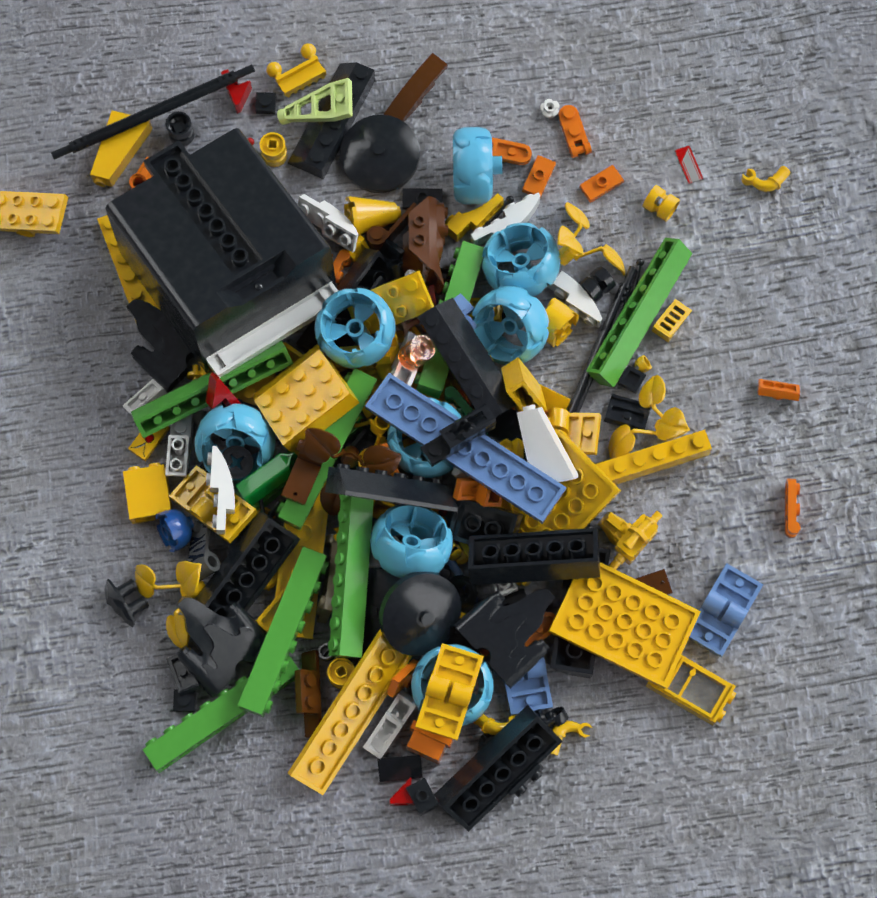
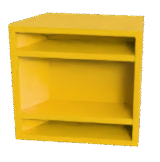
M318 344L253 394L254 402L282 445L291 453H296L299 440L305 439L306 428L326 430L360 403L332 361L325 355Z

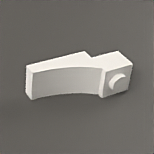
M403 690L399 692L363 746L364 749L379 759L383 757L416 707L412 696Z

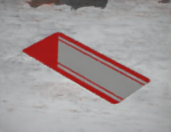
M690 146L675 150L688 183L703 179Z

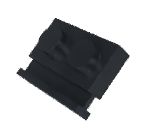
M612 394L604 422L617 426L626 424L631 430H645L651 406L644 408L637 400Z

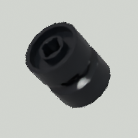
M179 111L170 114L166 119L165 125L171 142L175 143L179 140L183 146L189 145L195 136L190 117L186 113Z
M598 266L590 273V277H585L579 282L594 303L603 297V293H608L616 286L613 277L602 266Z

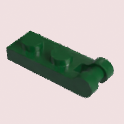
M449 386L445 389V401L453 404L462 417L473 411L455 387Z

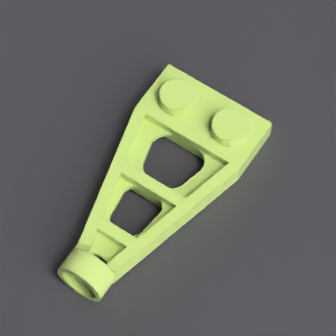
M349 78L331 82L285 106V108L279 109L277 117L280 124L285 125L291 122H335L353 117L352 81ZM330 95L331 109L329 111H319V101ZM311 103V113L301 115V107Z

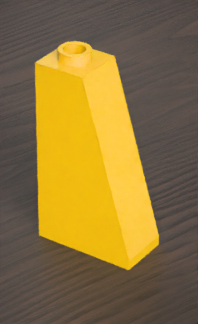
M112 110L107 125L130 115ZM150 120L101 141L90 173L96 185L100 187H113L151 133L152 125Z

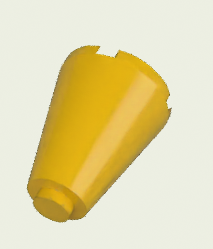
M352 196L345 198L348 204H344V215L352 222L358 235L367 233L373 226L385 227L394 224L401 217L400 206H397L395 202Z

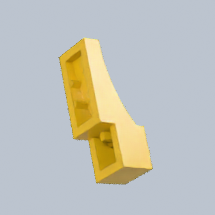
M497 193L487 203L466 213L458 211L455 215L452 214L445 222L448 225V235L458 242L470 229L474 231L478 227H483L503 206L504 198Z

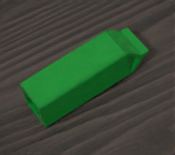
M295 452L291 454L279 453L239 482L236 487L244 500L253 506L286 482L298 455Z

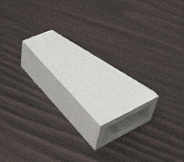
M535 404L522 407L523 411L517 412L527 462L557 482L578 478V473L543 408H535Z

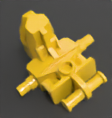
M655 511L651 517L642 514L633 524L627 523L612 512H607L601 518L598 525L606 533L609 541L615 545L616 556L609 564L610 567L617 569L624 562L630 565L643 548L657 534V522L662 517L660 512Z

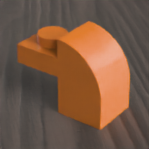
M457 477L453 493L454 499L475 500L483 507H501L502 497L471 477Z

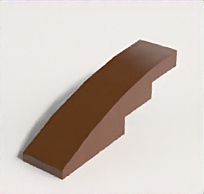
M432 53L401 89L383 115L393 116L405 122L422 103L424 96L435 86V81L448 68V64Z

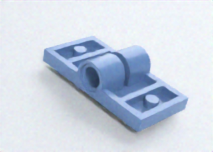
M726 563L699 610L701 612L689 639L722 658L764 584Z
M544 656L511 689L505 684L510 715H517L527 705L535 712L553 708Z

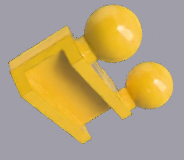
M310 43L304 44L300 50L302 57L309 60L281 74L282 67L277 62H271L267 65V74L276 79L285 97L289 98L292 93L296 94L299 89L304 90L305 86H311L312 82L317 83L320 78L324 79L327 75L325 68L321 66L316 56L315 46Z

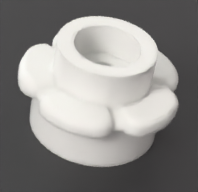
M547 99L540 105V111L546 118H553L559 113L558 109L560 106L557 101Z

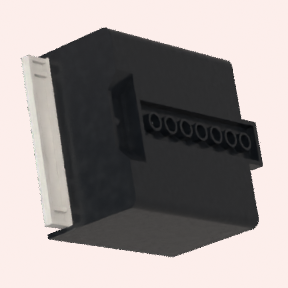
M239 128L227 132L192 154L188 153L179 140L144 160L145 168L151 174V178L106 205L105 209L121 255L206 373L210 371L209 365L219 378L316 320L317 313L322 309L323 302L338 291L330 246Z

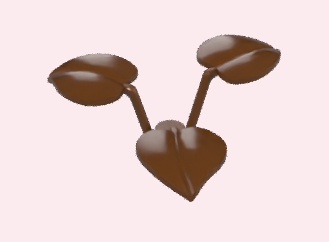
M306 428L305 452L315 462L323 463L328 461L330 457L335 459L342 456L341 463L350 465V468L355 467L359 461L362 466L369 468V473H375V469L388 471L387 475L389 476L396 470L401 461L402 455L381 445L368 447L363 454L362 460L359 450L354 446H347L339 452L341 445L338 438L333 434L318 428ZM325 484L320 493L321 505L329 515H338L341 505L340 495L326 493Z

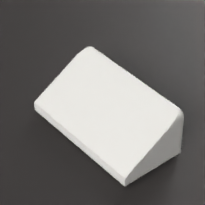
M152 379L123 405V408L132 416L131 411L167 394V392Z

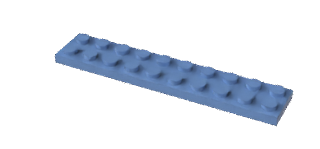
M388 373L365 405V409L422 446L437 438L441 429L460 419L391 373ZM485 434L468 442V446L445 459L446 462L541 524H543L566 490L564 485Z

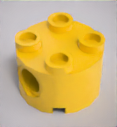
M553 298L546 308L549 318L547 327L549 336L546 342L555 347V345L559 346L571 334L573 330L570 328L572 324L576 326L579 315L560 300Z

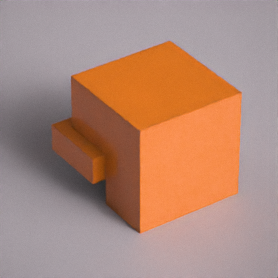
M413 720L410 731L413 733L407 744V750L439 765L446 748L450 749L453 739L415 728L417 721Z

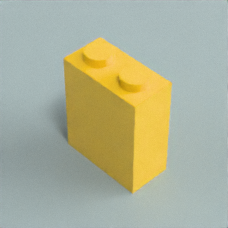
M519 357L501 368L506 392L521 411H523L522 407L534 404L535 408L542 407L544 412L547 410L541 385Z
M152 463L148 465L149 467L144 468L133 466L128 468L127 471H123L129 519L132 524L154 521L157 513L173 509L172 501L169 497L170 487L168 476H165L166 467L164 464Z

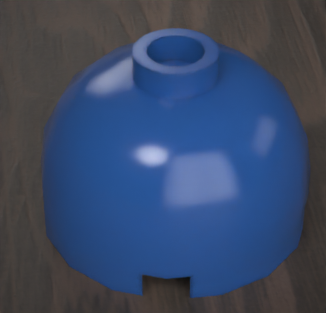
M176 509L157 513L155 520L159 519L160 524L156 525L164 545L166 547L171 546L172 549L169 551L175 552L187 546L192 538V528H194L191 517H187L183 512Z

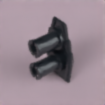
M107 579L104 589L106 603L128 625L134 627L136 621L134 615L149 608L147 599L141 596L137 600L126 604L124 597L138 591L134 580L130 579L124 584L115 587L112 581Z

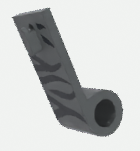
M198 520L194 522V528H192L188 561L202 564L199 579L201 581L220 569V561L214 553L208 550L210 528Z

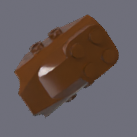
M428 196L408 213V231L402 235V249L405 250L402 256V266L404 274L409 269L414 271L420 270V273L425 275L427 290H432L441 295L444 282L439 263L445 245V237L448 236V225H445L448 207H444V203L438 199Z

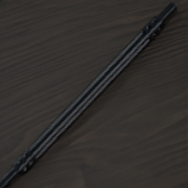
M251 64L235 72L232 70L68 142L69 145L51 152L52 157L55 160L71 152L74 154L238 82L239 78L255 72V69Z
M629 266L623 283L619 285L567 411L569 413H580L594 379L586 370L625 305L632 288L630 285L637 271V268L634 266Z

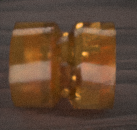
M417 335L400 349L398 353L399 361L408 370L419 369L434 356L435 345L429 337Z

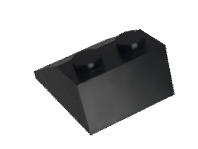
M457 500L458 511L454 512L450 525L453 540L469 545L470 536L519 532L523 514L501 507H483L473 500Z

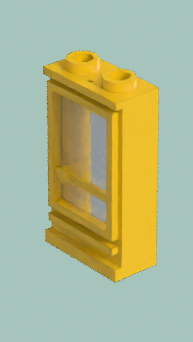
M683 655L680 656L666 689L649 681L646 684L647 688L712 726L716 721L721 722L726 713L723 710L726 703L731 704L736 695L733 692L736 687L734 684L732 685Z

